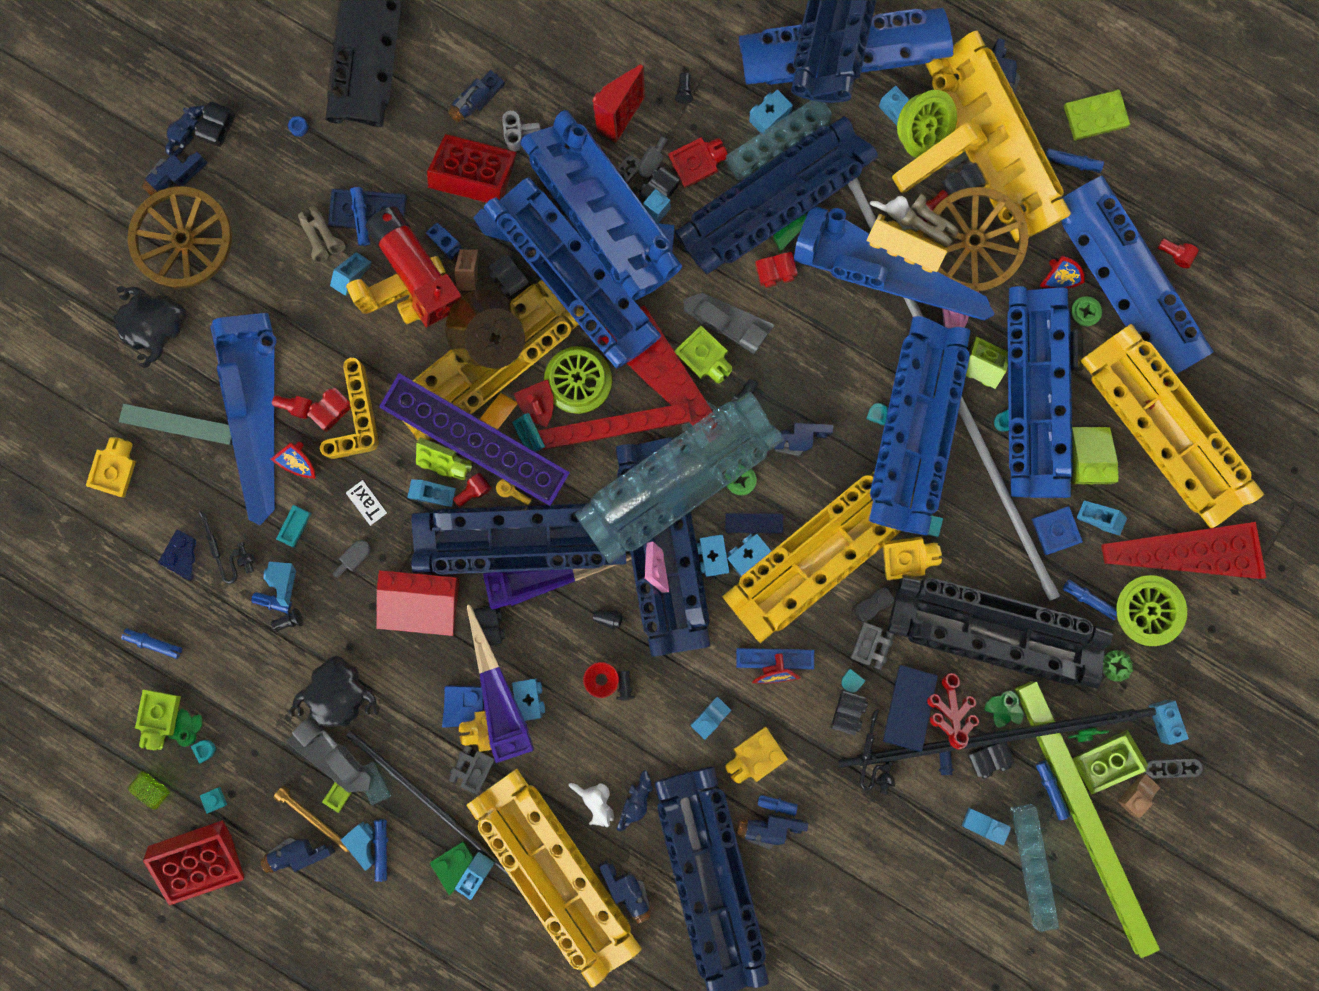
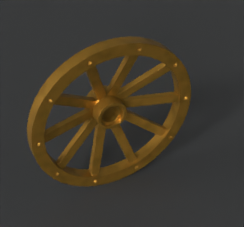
M171 187L158 191L148 197L134 213L128 229V247L135 265L154 282L171 288L193 287L209 280L226 262L232 245V228L224 209L208 194L190 187ZM179 196L196 198L185 228L177 201ZM170 198L178 229H175L153 207ZM204 201L213 208L216 214L192 231L201 203ZM149 212L172 234L166 235L140 230V227ZM220 220L222 239L195 238ZM138 236L169 241L171 243L141 255ZM186 237V241L181 243L182 238ZM196 244L221 245L213 262L195 247ZM174 249L158 274L153 272L144 262ZM189 251H192L208 266L205 270L194 276H191ZM182 252L184 278H166V274Z
M966 188L947 196L932 212L940 215L947 207L965 233V235L958 233L956 237H953L962 240V242L948 246L947 253L961 248L965 249L948 273L941 267H939L937 272L974 291H985L1004 283L1018 270L1024 260L1028 247V228L1021 210L1006 195L989 188ZM972 196L971 230L953 205V202ZM979 196L991 198L999 202L979 230H977ZM1005 206L1014 217L1016 223L983 234L1001 208ZM927 221V224H929V225H931V226L934 227V224H932L931 222ZM1018 228V249L986 241L989 238ZM924 233L923 237H927L932 240L931 237ZM971 236L978 238V245L973 246L970 244L969 239ZM983 247L1016 256L1009 268L1003 272ZM977 251L998 275L997 278L988 282L978 283ZM969 252H971L972 283H965L954 279L952 276Z

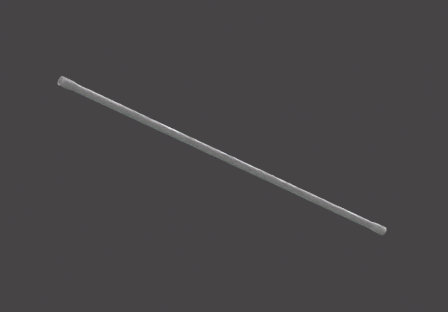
M855 178L848 183V186L853 192L872 230L876 218L861 189L858 178ZM904 298L912 316L923 317L917 302ZM942 356V358H941V363H940V367H939V372H940V369H941V364H942L943 356ZM961 397L959 413L1039 576L1042 587L1049 601L1058 598L1060 595L1054 582L1050 579L963 397Z

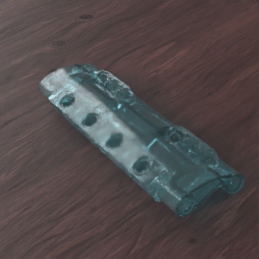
M749 391L736 401L725 403L604 487L591 498L590 503L574 514L610 564L622 556L624 552L634 551L764 460L767 452L782 443L784 438L779 430L770 424L756 397ZM717 422V426L712 429L713 425ZM686 444L685 449L681 451L682 446ZM654 467L653 472L649 473V470ZM623 489L622 493L617 495V492ZM664 514L663 518L658 520L659 516ZM648 525L647 529L645 531H642V529Z

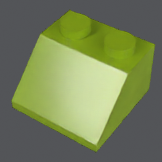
M976 337L969 350L970 356L966 376L982 382L985 386L996 389L1007 371L1008 351Z

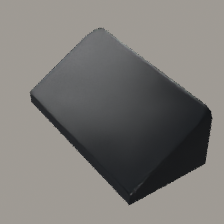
M1075 329L1071 332V371H1082L1083 364L1080 360L1083 358V333Z

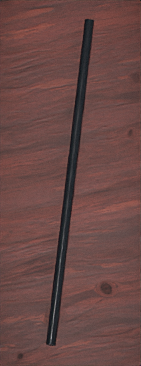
M352 730L346 735L348 739L478 851L495 862L494 864L509 876L496 855Z

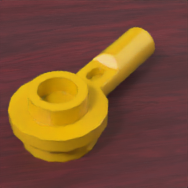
M501 479L496 485V491L501 497L513 496L524 504L530 505L532 499L517 491L515 485L504 479Z

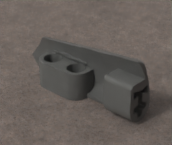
M705 293L683 299L684 312L712 331L724 334L752 354L757 352L774 326L773 323Z
M311 717L305 719L292 732L293 736L286 741L287 744L348 793L370 790L371 776L344 746L337 744L323 726H320Z

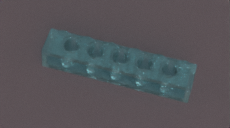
M811 100L726 155L725 162L737 180L742 177L746 178L752 174L754 169L757 167L761 168L768 163V160L773 157L776 158L785 149L792 147L799 140L814 132V130L827 126L830 123L832 112L825 102ZM812 117L815 121L809 122L806 118ZM791 127H797L800 131L793 132ZM782 137L784 141L778 142L775 138ZM766 147L769 151L762 152L759 148ZM751 157L753 161L746 162L744 158Z
M1031 804L1011 807L1033 927L1039 932L1059 929L1037 807Z

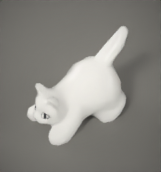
M897 196L896 199L889 201L885 205L878 201L870 202V205L887 212L902 226L903 230L913 229L918 231L913 226H904L900 223L910 210L905 197Z
M569 783V787L583 798L586 806L593 813V818L589 825L595 824L609 827L610 821H614V813L606 804L610 796L608 787L599 783L597 786L583 790L577 784Z

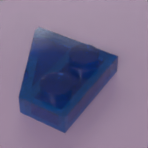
M177 529L159 559L158 564L192 581L194 578L192 567L193 563H195L194 549L196 539Z

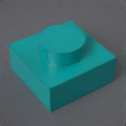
M221 787L200 795L206 814L227 805Z

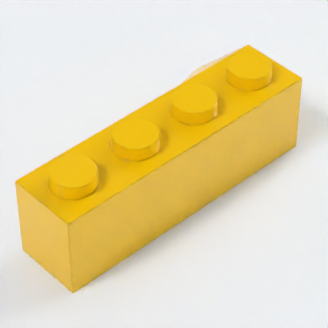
M879 213L867 238V241L870 242L869 245L877 249L882 247L887 250L888 254L894 257L902 256L907 263L912 265L917 263L927 272H937L948 248L927 237L920 239V235L911 229L903 230L899 223L895 221L887 222L884 220L885 216Z

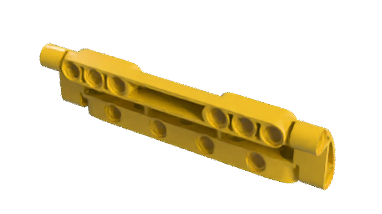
M541 280L537 284L529 286L511 301L515 307L518 304H523L524 306L523 311L519 315L524 329L525 342L529 340L524 344L521 354L514 362L502 368L478 367L470 365L463 360H456V354L451 349L412 381L448 402H452L453 405L465 412L472 414L563 341L579 324L543 280ZM578 308L576 311V315H583L584 310L582 308ZM559 324H564L565 326L562 333L557 332ZM493 334L489 339L493 341L497 335ZM545 336L550 337V342L547 345L542 344V339ZM530 348H535V354L532 357H528L527 351ZM428 376H435L436 380L433 384L426 383ZM476 396V402L468 404L467 400L469 397ZM404 422L417 440L421 437L431 442L436 441Z
M1132 324L1119 331L1080 360L1091 374V380L1095 387L1192 511L1199 513L1209 528L1216 527L1241 507L1257 501L1264 495L1256 482L1251 479V471L1154 346L1150 342L1143 340ZM1139 348L1143 349L1144 356L1140 354ZM1129 357H1130V358L1133 360V362L1137 365V367H1138V368L1140 369V371L1144 374V376L1147 378V380L1151 383V385L1154 387V389H1153V388L1150 386V384L1146 381V379H1145V378L1143 377V375L1139 372V370L1136 368V366L1132 363V361L1129 359ZM1151 363L1156 366V371L1152 369ZM1163 379L1167 380L1168 386L1164 385ZM1114 389L1119 392V397L1115 396ZM1155 403V406L1150 410L1149 407ZM1138 419L1143 423L1142 428L1138 425ZM1212 440L1216 443V448L1212 446ZM1198 445H1199L1200 448L1204 451V453L1207 455V457L1211 460V462L1214 464V466L1210 463V461L1206 458V456L1203 454V452L1199 449ZM1162 450L1166 452V458L1162 456ZM1224 456L1228 458V464L1225 463ZM1236 472H1239L1240 479L1237 478ZM1186 481L1190 483V489L1186 487Z
M874 472L871 475L863 476L743 574L739 583L722 596L759 643H762L775 631H781L880 550L883 547V542L892 540L901 532V530L869 521L873 500L870 496L871 488L865 489V486L872 485ZM912 495V500H911V504H910V509H911V506H912V502H913V497H914V495ZM852 497H858L856 501H849ZM843 509L841 513H835L836 510ZM880 530L886 531L883 535H877V532ZM851 554L856 555L854 559H847ZM778 558H784L782 562L776 563ZM763 570H769L767 574L761 575ZM820 579H826L825 583L818 584ZM754 582L751 587H746L747 583ZM791 603H796L795 608L788 609Z
M518 769L512 771L466 805L475 819L479 821L478 830L570 965L577 970H581L582 975L591 988L599 984L610 971L627 962L642 950L630 932L631 927L628 920L534 786L528 785ZM497 810L500 812V814L502 815V817L504 818V820L507 822V824L509 825V827L511 828V830L513 831V833L515 834V836L518 838V840L520 841V843L522 844V846L524 847V849L527 851L528 854H526V852L523 850V848L521 847V845L519 844V842L517 841V839L514 837V835L512 834V832L510 831V829L508 828V826L506 825V823L503 821V819L501 818V816L499 815V813L497 812ZM565 908H566V910L569 912V914L571 915V917L573 918V920L575 921V923L577 924V926L580 928V930L582 931V933L584 934V936L586 937V939L588 940V942L591 944V946L593 947V949L595 950L596 953H594V951L592 950V948L590 947V945L587 943V941L585 940V938L583 937V935L581 934V932L579 931V929L576 927V925L574 924V922L572 921V919L570 918V916L567 914V912L565 911Z

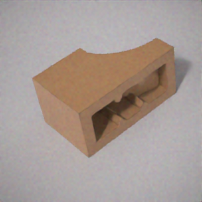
M459 249L455 267L457 290H476L478 281V250Z
M1143 773L1117 802L1132 816L1141 818L1153 805L1152 799L1160 787L1147 774Z

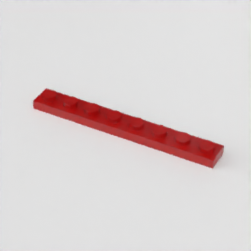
M683 403L539 430L538 432L545 445V448L542 450L686 424L692 421L689 404Z

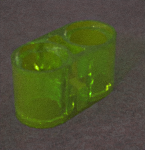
M143 771L139 772L127 788L132 795L153 810H157L170 794L166 787Z

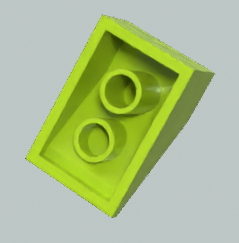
M1072 427V484L1117 483L1118 461L1110 427Z
M1128 730L1114 735L1072 758L1091 794L1143 773L1148 766Z

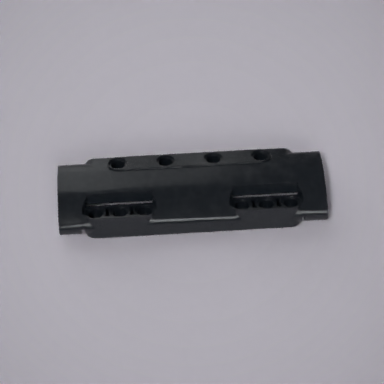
M339 0L327 90L328 102L325 119L328 122L339 124L345 119L373 127H383L385 109L390 98L402 0ZM386 6H390L393 11L388 10ZM382 41H385L389 47L384 46ZM353 50H354L353 63H352V71H351V79H350V87H349V95L347 96V94H348V86H349V78H350V70H351V62H352V54H353ZM338 55H342L346 61L340 60ZM336 73H340L343 79L338 78ZM377 76L382 77L384 82H380ZM333 91H338L341 97L336 96Z
M903 574L900 580L888 625V633L907 637L914 644L1066 685L1080 684L1095 689L1100 686L1102 680L1104 650L1110 645L1113 637L1111 629L1092 625L1089 620L935 578L921 580V578ZM919 600H923V601H927V602H930V603L938 604V605H941V606H945V607L953 608V609H956V610L964 611V612H967V613H969V614L962 613V612L955 611V610H951V609L944 608V607H940V606H936V605H933V604L925 603V602H922V601H919ZM1032 630L1038 631V632H1042V633H1045V634H1049V635H1053V636H1056V637L1068 639V640H1071V641L1079 642V643H1082V644H1077V643L1070 642V641H1066V640H1063V639H1059V638L1051 637V636H1048V635L1040 634V633H1037V632H1033Z

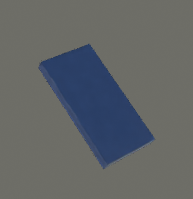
M331 190L329 227L356 229L354 211L351 209L353 204L350 190ZM363 191V200L367 207L365 210L367 222L379 211L393 206L398 207L405 218L406 194Z
M902 665L898 667L882 741L915 751H922L931 711L927 699L935 692L937 675Z

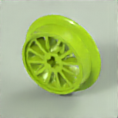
M930 90L912 97L904 105L898 118L897 132L900 141L912 157L918 158L955 131L957 110L953 99L944 91Z
M582 346L569 347L558 352L549 361L544 373V380L548 379L552 389L554 405L565 412L573 414L587 413L598 408L608 397L612 386V373L607 361L595 350ZM577 358L576 369L571 363L570 359ZM580 359H587L584 366L580 369ZM565 361H568L572 369L571 371L562 366ZM590 362L596 365V367L584 372ZM558 369H562L569 375H559L556 373ZM598 371L600 373V377L598 378L592 373ZM578 375H580L582 380H578L577 383H575L573 377H577ZM556 378L568 379L565 382L555 385ZM594 379L596 381L595 387L588 388L586 386L587 380ZM570 384L564 394L559 392L560 388ZM574 387V399L567 398V395ZM579 388H581L585 397L581 400H577ZM585 390H586L587 392L593 393V394L590 395V396H587Z
M1148 575L1134 579L1124 587L1117 601V618L1121 628L1127 636L1142 645L1160 646L1171 642L1181 633L1187 620V605L1182 592L1171 581L1160 576ZM1143 588H1144V597H1145V600L1143 599V597L1141 596V594H1140V592H1139V591H1141ZM1152 588L1155 589V593L1150 600V589ZM1161 593L1165 598L1155 603ZM1134 595L1137 597L1140 604L1132 600ZM1168 602L1169 609H1161L1160 606ZM1131 603L1138 609H1129V604ZM1148 607H1151L1150 612H1151L1152 614H1148V612H1149ZM1161 612H1169V619L1160 616ZM1138 616L1144 622L1142 626H1138L1136 623ZM1156 619L1163 621L1166 625L1161 628ZM1151 622L1157 630L1156 633H1152Z

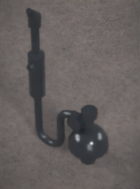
M199 511L207 532L206 538L212 556L217 561L223 581L231 584L237 579L238 575L233 562L234 556H239L237 565L238 567L244 566L246 574L254 572L252 563L257 560L253 554L246 553L245 543L240 542L237 544V547L240 549H234L229 557L234 576L231 580L226 578L220 560L221 554L215 536L210 531L207 516L202 511Z
M876 709L872 713L870 731L866 737L860 785L866 791L871 790L875 783L876 772L878 769H881L885 773L877 777L876 783L881 784L880 793L887 795L889 787H895V779L890 775L893 762L889 761L883 765L875 766L870 785L868 787L864 785L867 762L871 757L875 740L873 731L879 709Z

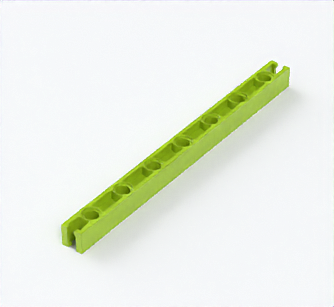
M1030 681L1014 688L1031 726L1055 722L1037 682ZM1061 734L1036 737L1053 775L1057 778L1059 789L1134 953L1144 958L1159 951L1156 940Z

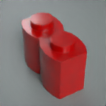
M792 252L755 261L760 286L765 285V288L775 286L778 281H783L784 283L795 280L794 277H797L798 272Z
M335 387L326 390L322 395L323 399L319 403L315 402L312 404L307 414L325 432H328L351 409L350 401Z

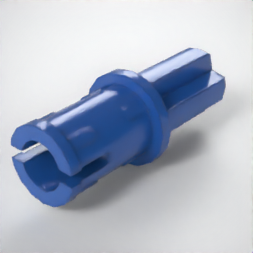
M255 592L251 599L252 603L268 607V610L274 609L286 614L289 613L292 602L289 603V607L281 606L275 595L271 597Z
M760 795L758 799V806L774 810L775 813L781 812L793 817L796 815L797 804L782 801L781 798L775 799Z

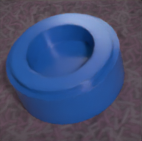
M295 116L290 119L288 128L294 136L300 137L307 133L308 124L304 118Z

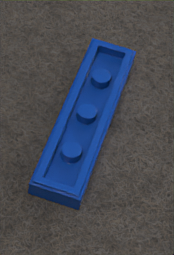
M736 648V668L776 665L775 655L783 654L784 669H814V650Z

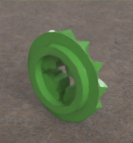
M1081 297L1071 306V315L1080 326H1092L1101 318V305L1092 297ZM1088 306L1090 314L1084 317V312L1080 309L1084 310Z
M734 466L727 473V487L736 495H747L756 486V475L748 466ZM737 473H739V475H741L742 478L749 477L744 481L745 488H743V486L740 483L734 484L738 480Z
M1119 650L1108 652L1103 660L1104 675L1112 681H1123L1129 678L1131 672H1133V662L1130 659V655ZM1118 661H1120V665H1122L1124 669H1118V671H1116V667L1111 665V663H1118Z

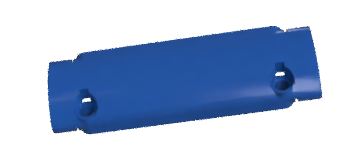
M569 111L560 112L556 116L552 127L527 134L521 139L520 144L529 155L533 170L613 282L621 284L632 300L642 298L658 289L681 270L682 265L669 249V240L583 125L577 124ZM566 143L570 148L568 150L565 148ZM647 255L649 256L651 261H648L646 259Z

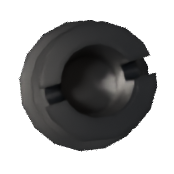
M681 73L679 75V88L675 95V101L681 104H689L693 101L692 90L690 89L691 75L689 73Z
M294 608L292 613L289 612L284 617L272 620L271 626L275 632H278L287 627H295L296 624L299 627L303 626L304 621L299 609Z
M618 671L619 689L617 691L620 693V697H616V700L628 701L634 699L635 696H631L633 688L630 685V671Z

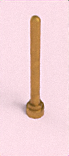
M283 785L273 796L276 801L286 802L345 852H350L342 843V838L291 797L290 790Z

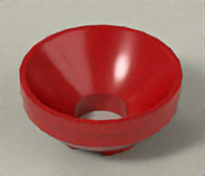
M598 662L586 670L583 683L590 695L597 698H605L615 692L619 684V677L613 666L605 662ZM605 674L608 679L605 685L597 684V675Z

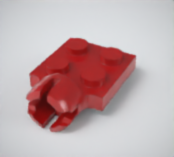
M701 137L669 153L668 156L685 189L717 173L716 165L726 160L728 153L720 138L704 142Z

